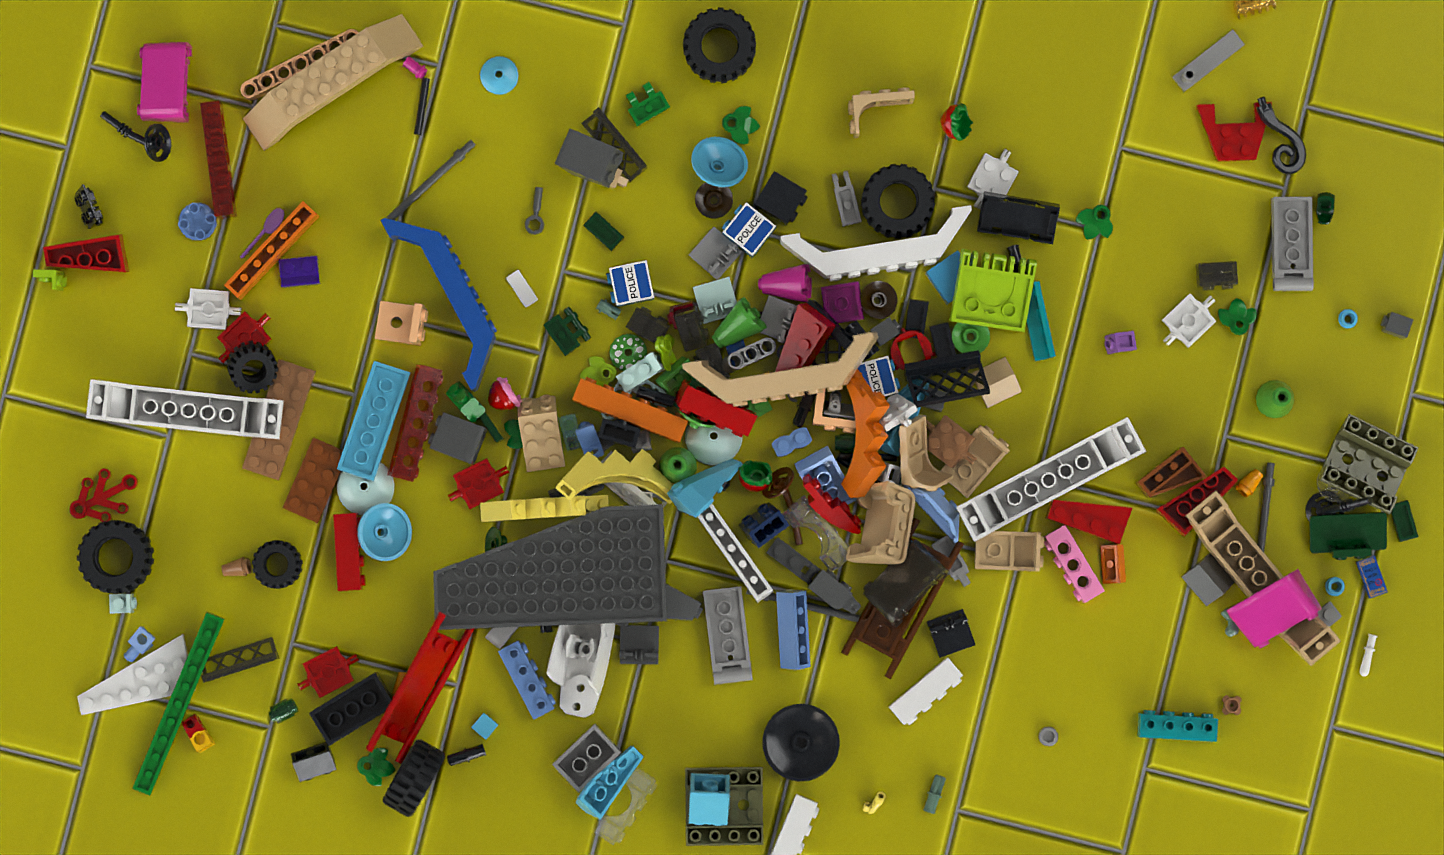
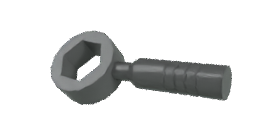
M535 187L534 215L528 217L525 222L526 230L532 235H538L544 229V222L538 216L543 188ZM537 219L541 223L539 230L532 231L529 228V223Z

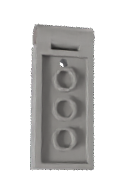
M1312 197L1271 198L1273 291H1313Z
M741 586L703 591L714 685L753 680ZM729 655L733 656L732 660L728 659Z

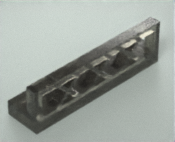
M599 107L581 123L594 139L601 141L602 134L612 136L611 146L622 149L625 152L624 160L621 162L624 163V166L619 165L618 169L623 170L622 174L629 182L633 181L647 169L644 161ZM594 118H597L601 123L600 131L591 130L587 124ZM626 163L635 164L639 170L632 176H629L625 171Z
M273 637L209 657L207 662L213 661L218 666L215 671L207 673L206 666L204 667L203 675H201L203 683L280 659ZM270 642L273 653L265 655L259 652L262 644ZM246 649L255 652L252 659L248 661L241 658L243 651ZM227 655L237 658L232 666H227L222 662Z

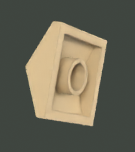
M1006 357L983 367L990 389V394L981 395L987 408L1022 392ZM977 370V371H975V372H973V373H971V374H973V375L976 376L977 373L979 372V370ZM975 382L978 389H984L982 384Z

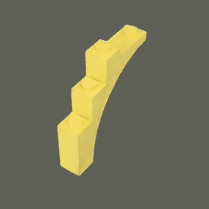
M643 449L631 462L627 461L622 454L615 450L603 464L588 451L555 488L570 501L579 492L591 486L619 482L644 488L671 504L672 500L667 495V492L671 490L674 483H671L659 470L653 467L657 461Z
M608 495L575 496L570 501L566 497L480 503L481 522L582 516L602 507H609Z

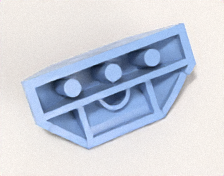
M904 485V488L914 493L915 502L949 536L952 542L956 543L959 538V512L956 508L957 505L952 500L947 501L944 497L946 493L940 487L936 491H927L925 488H910L909 485Z

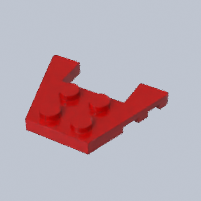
M1258 102L1254 103V123L1216 124L1215 104L1196 105L1217 162L1256 160L1266 127L1256 109L1259 106Z

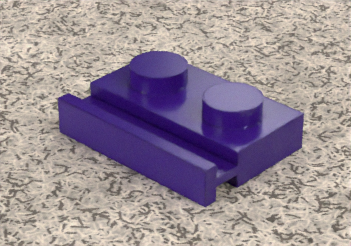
M318 256L279 259L282 288L320 284Z

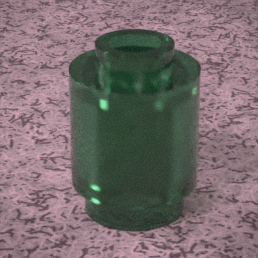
M840 433V435H835V451L854 453L856 434Z
M286 698L271 706V711L268 713L273 722L276 721L280 724L295 716V713L299 712L292 698L289 700Z

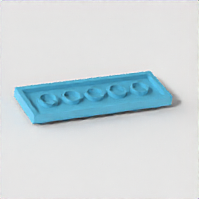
M373 362L337 470L374 482L411 375L410 372L380 362Z

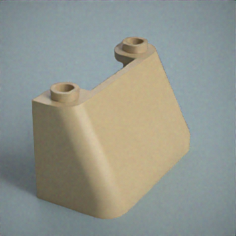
M890 481L874 483L865 497L857 498L858 504L862 508L867 509L861 544L855 543L848 547L846 560L853 563H903L907 555L915 507V495L911 490Z

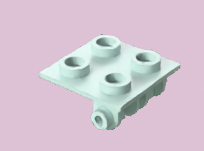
M730 277L693 287L703 324L725 318L737 303Z

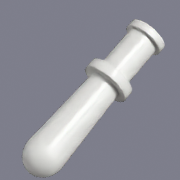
M1368 634L1369 637L1367 645L1364 647L1365 653L1359 671L1360 675L1364 677L1369 674L1372 655L1376 650L1374 646L1378 636Z

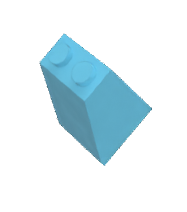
M691 773L689 824L728 825L730 775Z

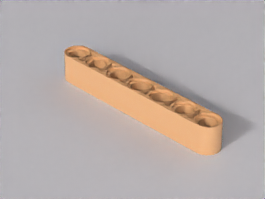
M349 29L244 82L240 89L241 94L250 101L266 95L269 91L303 70L297 69L299 61H306V68L316 61L314 60V55L317 52H322L323 56L331 51L333 44L341 45L351 35L358 34V31ZM288 69L289 75L286 78H281L280 72ZM271 78V85L268 87L263 86L264 79ZM248 87H255V92L252 95H246Z

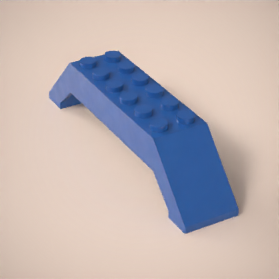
M387 218L382 219L381 222L393 241L399 239L421 246L473 344L467 369L462 374L471 391H477L496 340L495 332H497V329L491 320L488 321L485 317L488 315V312L482 303L479 304L476 299L479 296L473 286L469 287L467 282L470 279L464 269L460 270L458 265L461 262L455 252L451 253L450 248H452L449 239L446 235L442 236L440 232Z

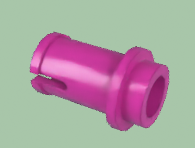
M410 56L406 58L402 65L415 74V78L422 79L428 71L425 65H420Z

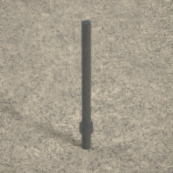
M470 140L460 150L457 149L445 164L395 208L387 218L395 220L458 161L461 162L466 157L465 155L476 146L475 143Z
M1267 463L1266 476L1263 478L1262 484L1264 485L1257 545L1263 552L1265 549L1271 491L1275 479H1273L1275 463Z
M747 588L746 594L752 595ZM771 593L763 600L777 602L776 594ZM807 602V610L853 622H858L859 615Z

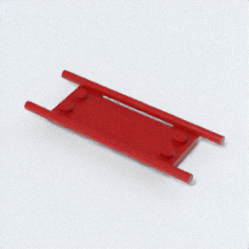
M439 611L365 748L367 751L372 752L381 735L404 743L395 759L396 762L402 764L475 628L466 629L460 641L440 633L438 629L446 614ZM431 692L426 704L424 705L429 693Z

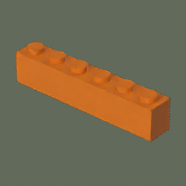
M302 201L224 286L238 299L242 300L320 216Z
M586 377L585 380L580 379L572 399L573 402L613 418L629 422L633 426L680 444L688 424V420H685L680 413L675 412V415L668 413V409L662 406L652 407L647 400L639 398V401L632 399L631 394L624 391L621 394L614 391L615 388L606 384L603 387L596 384V380Z

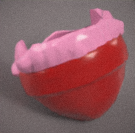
M498 377L492 383L488 394V403L491 407L498 410H511L516 406L520 407L522 402L521 396H516L513 393L511 385L508 383V378Z

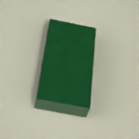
M597 212L583 225L611 252L624 239V236Z
M484 412L479 418L494 440L498 443L501 442L504 438L487 413Z
M1408 500L1395 503L1391 517L1398 541L1403 542L1419 537Z

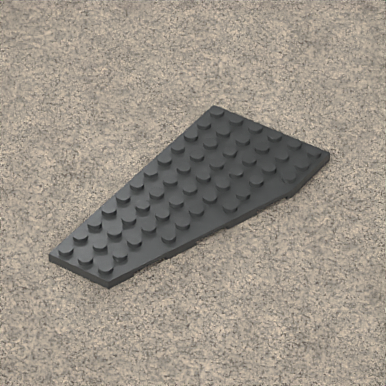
M663 504L602 507L596 511L434 571L435 619L439 611L446 614L438 630L667 621Z

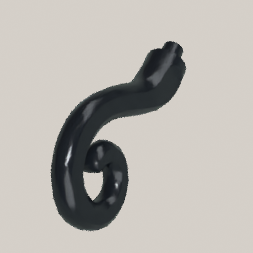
M1265 96L1258 98L1259 106L1256 109L1260 119L1266 126L1288 138L1296 151L1295 161L1287 165L1281 161V154L1286 153L1287 156L1291 157L1294 155L1293 149L1287 144H1281L1276 147L1272 153L1274 166L1284 174L1297 173L1303 167L1306 160V148L1303 140L1292 128L1275 116L1272 105L1266 102Z

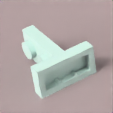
M651 352L644 359L615 377L624 391L629 392L658 372H662L665 368L662 365L658 352Z

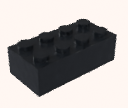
M375 672L309 712L328 746L385 713L393 697L378 672Z

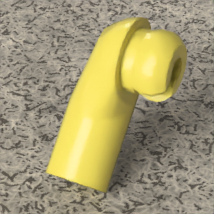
M880 791L876 794L872 803L865 802L863 811L873 814L883 804L886 798L885 793Z

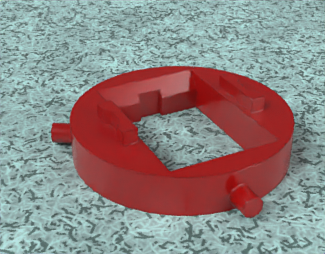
M901 328L902 332L894 338L890 348L891 357L896 365L895 370L899 368L904 370L905 364L897 345L898 342L917 335L925 359L919 361L929 360L936 353L932 352L930 341L923 333L916 330L905 331V328Z

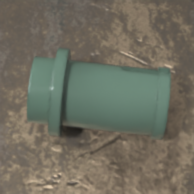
M601 299L596 307L599 313L603 312L614 320L617 319L621 312V309L608 303L607 299Z

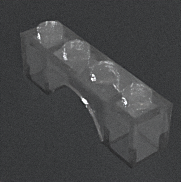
M805 495L793 502L782 513L793 528L807 527L817 534L821 542L819 558L830 571L840 568L847 561L846 555L849 544L842 540L835 528L831 527L824 518L814 511L808 504V498Z
M637 767L626 783L631 792L629 808L617 816L605 815L594 833L612 845L615 842L620 843L625 835L623 830L626 825L629 827L636 819L633 816L637 809L639 811L642 810L647 802L644 798L648 793L651 795L657 787L655 784L656 779Z

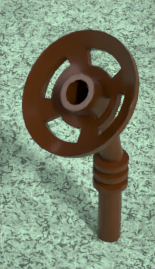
M782 467L772 473L773 483L770 491H768L769 487L762 490V494L768 499L776 498L783 494L789 511L787 515L790 516L788 520H791L789 524L792 525L795 544L801 545L803 541L799 526L801 521L798 519L800 516L797 515L799 511H796L789 491V487L794 479V472L789 467ZM787 474L786 477L779 478V476Z

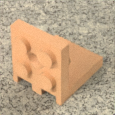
M380 301L375 339L421 346V341L425 339L424 322H427L428 319L426 307L423 304L417 303L413 306ZM396 317L402 320V325L399 328L392 326V320Z
M823 388V393L816 394L812 425L824 426L823 430L835 431L836 428L843 429V433L854 434L856 431L855 421L822 417L826 389Z

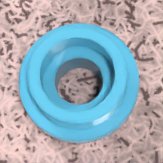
M1351 309L1343 310L1338 316V322L1344 328H1352L1357 324V314ZM1346 315L1351 318L1349 323L1344 320Z
M1331 577L1325 583V590L1331 596H1339L1344 591V582L1338 577ZM1333 583H1336L1338 585V588L1336 590H1333L1331 588V585Z

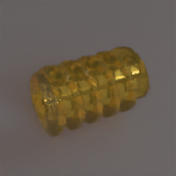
M1233 0L1235 13L1239 20L1241 13L1247 18L1248 11L1254 16L1255 9H1257L1259 14L1262 13V7L1266 11H1269V5L1276 9L1275 0Z

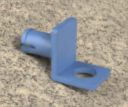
M586 421L580 423L579 429H576L575 432L584 455L588 451L598 450L593 455L597 458L603 456V448L594 425Z
M140 626L128 640L131 647L124 653V657L129 662L135 661L140 653H145L153 646L152 642L155 640V637L143 626Z

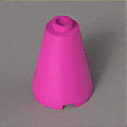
M802 264L763 274L762 278L758 280L759 290H762V293L808 302V298H811L812 277H809L807 273L811 272L810 266Z

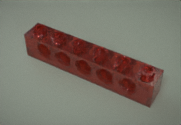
M220 101L200 103L214 215L217 219L237 217L223 104Z
M416 364L387 476L411 482L418 477L419 468L417 466L419 460L423 458L424 449L422 447L424 441L426 442L428 439L429 431L427 428L428 424L433 420L434 412H432L433 405L438 401L439 394L437 390L438 386H441L443 382V375H441L443 370ZM425 381L430 383V389L427 392L423 390V383ZM420 400H424L425 402V408L423 410H420L418 408V402ZM416 418H418L421 423L419 428L417 429L413 427V421ZM411 437H414L416 440L413 447L408 445V440ZM408 455L411 458V462L405 466L403 459Z

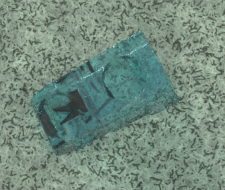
M576 413L558 417L567 451L582 448L575 432L576 429H579Z

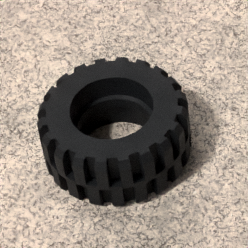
M718 7L717 10L711 8L707 9L705 13H699L697 18L692 19L689 23V27L684 34L683 49L686 62L695 74L697 73L703 80H710L711 83H727V81H734L738 79V76L746 73L755 57L756 40L751 24L744 19L743 15L740 13L736 14L735 10L732 9L724 10L723 7ZM722 28L729 30L736 37L738 48L731 60L724 63H715L704 55L702 40L713 29Z
M890 164L888 167L880 168L867 181L861 199L862 212L869 226H872L878 234L881 233L888 238L895 237V239L907 238L921 231L930 220L935 207V193L932 190L931 182L926 179V175L923 172L917 171V168L913 166L912 168L908 167L907 164ZM892 184H904L915 194V209L906 218L893 219L887 216L881 208V194L885 188Z
M119 520L98 523L99 525L90 528V532L84 534L82 537L83 542L79 544L77 549L80 550L79 555H77V561L80 563L78 568L83 573L84 580L89 582L90 586L94 589L111 594L126 593L146 581L147 575H150L152 571L150 569L151 565L154 564V559H152L154 549L150 545L149 537H146L144 534L145 532L141 528L136 527L135 524ZM111 539H121L127 542L133 552V561L130 568L120 575L106 573L99 563V551L102 545Z
M416 740L382 799L383 803L404 816L411 817L445 759L444 752L423 740Z

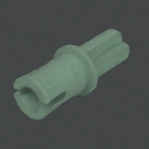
M935 775L930 792H927L929 795L923 809L924 811L935 814L939 798H942L941 792L946 780L945 777Z

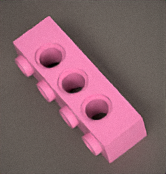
M1066 525L1044 536L1046 549L1049 552L1052 550L1055 558H1053L1058 568L1062 567L1065 574L1063 577L1068 585H1073L1075 589L1073 594L1078 601L1082 600L1083 603H1086L1105 591ZM1060 543L1067 545L1068 549L1064 554L1058 551ZM1071 559L1077 562V568L1073 571L1067 565ZM1080 576H1084L1087 579V584L1084 587L1078 585L1077 580Z

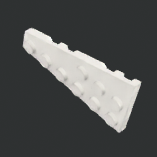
M184 634L77 696L81 715L171 696L188 657Z

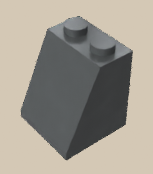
M569 129L554 164L574 176L609 188L615 178L617 168L622 162L624 153L616 147Z
M443 412L442 416L439 415L436 420L435 426H437L435 434L432 433L429 438L428 444H431L430 449L474 465L488 429Z
M666 584L667 619L691 621L694 617L698 619L703 610L700 607L702 603Z

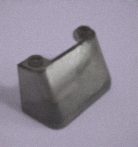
M911 539L908 543L905 561L900 564H890L873 582L869 581L863 587V595L897 628L903 622V614L907 615L908 611L934 584L937 585L939 583L937 579H945L951 572L917 539L914 541Z

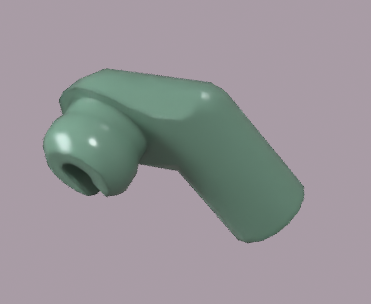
M1227 607L1221 612V615L1228 621V627L1225 629L1226 635L1233 637L1237 635L1239 628L1228 615L1226 610L1229 608Z

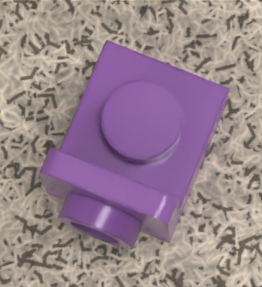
M1134 331L1106 335L1105 348L1107 349V354L1137 350Z

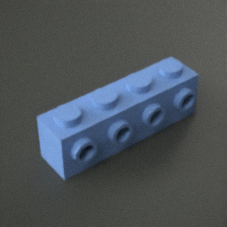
M788 589L776 592L780 668L793 670L810 667L806 590Z
M518 640L499 650L498 653L533 720L555 709L554 704H556V701L551 693L547 694L545 690L547 684L542 676L538 677L536 673L538 667L533 659L530 660L527 653H529L526 644Z

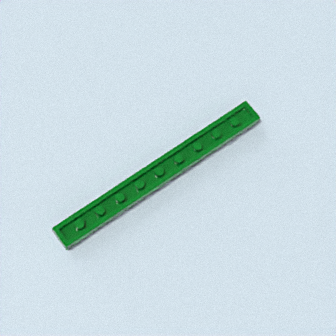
M208 611L206 612L132 789L149 796L151 795L225 618Z

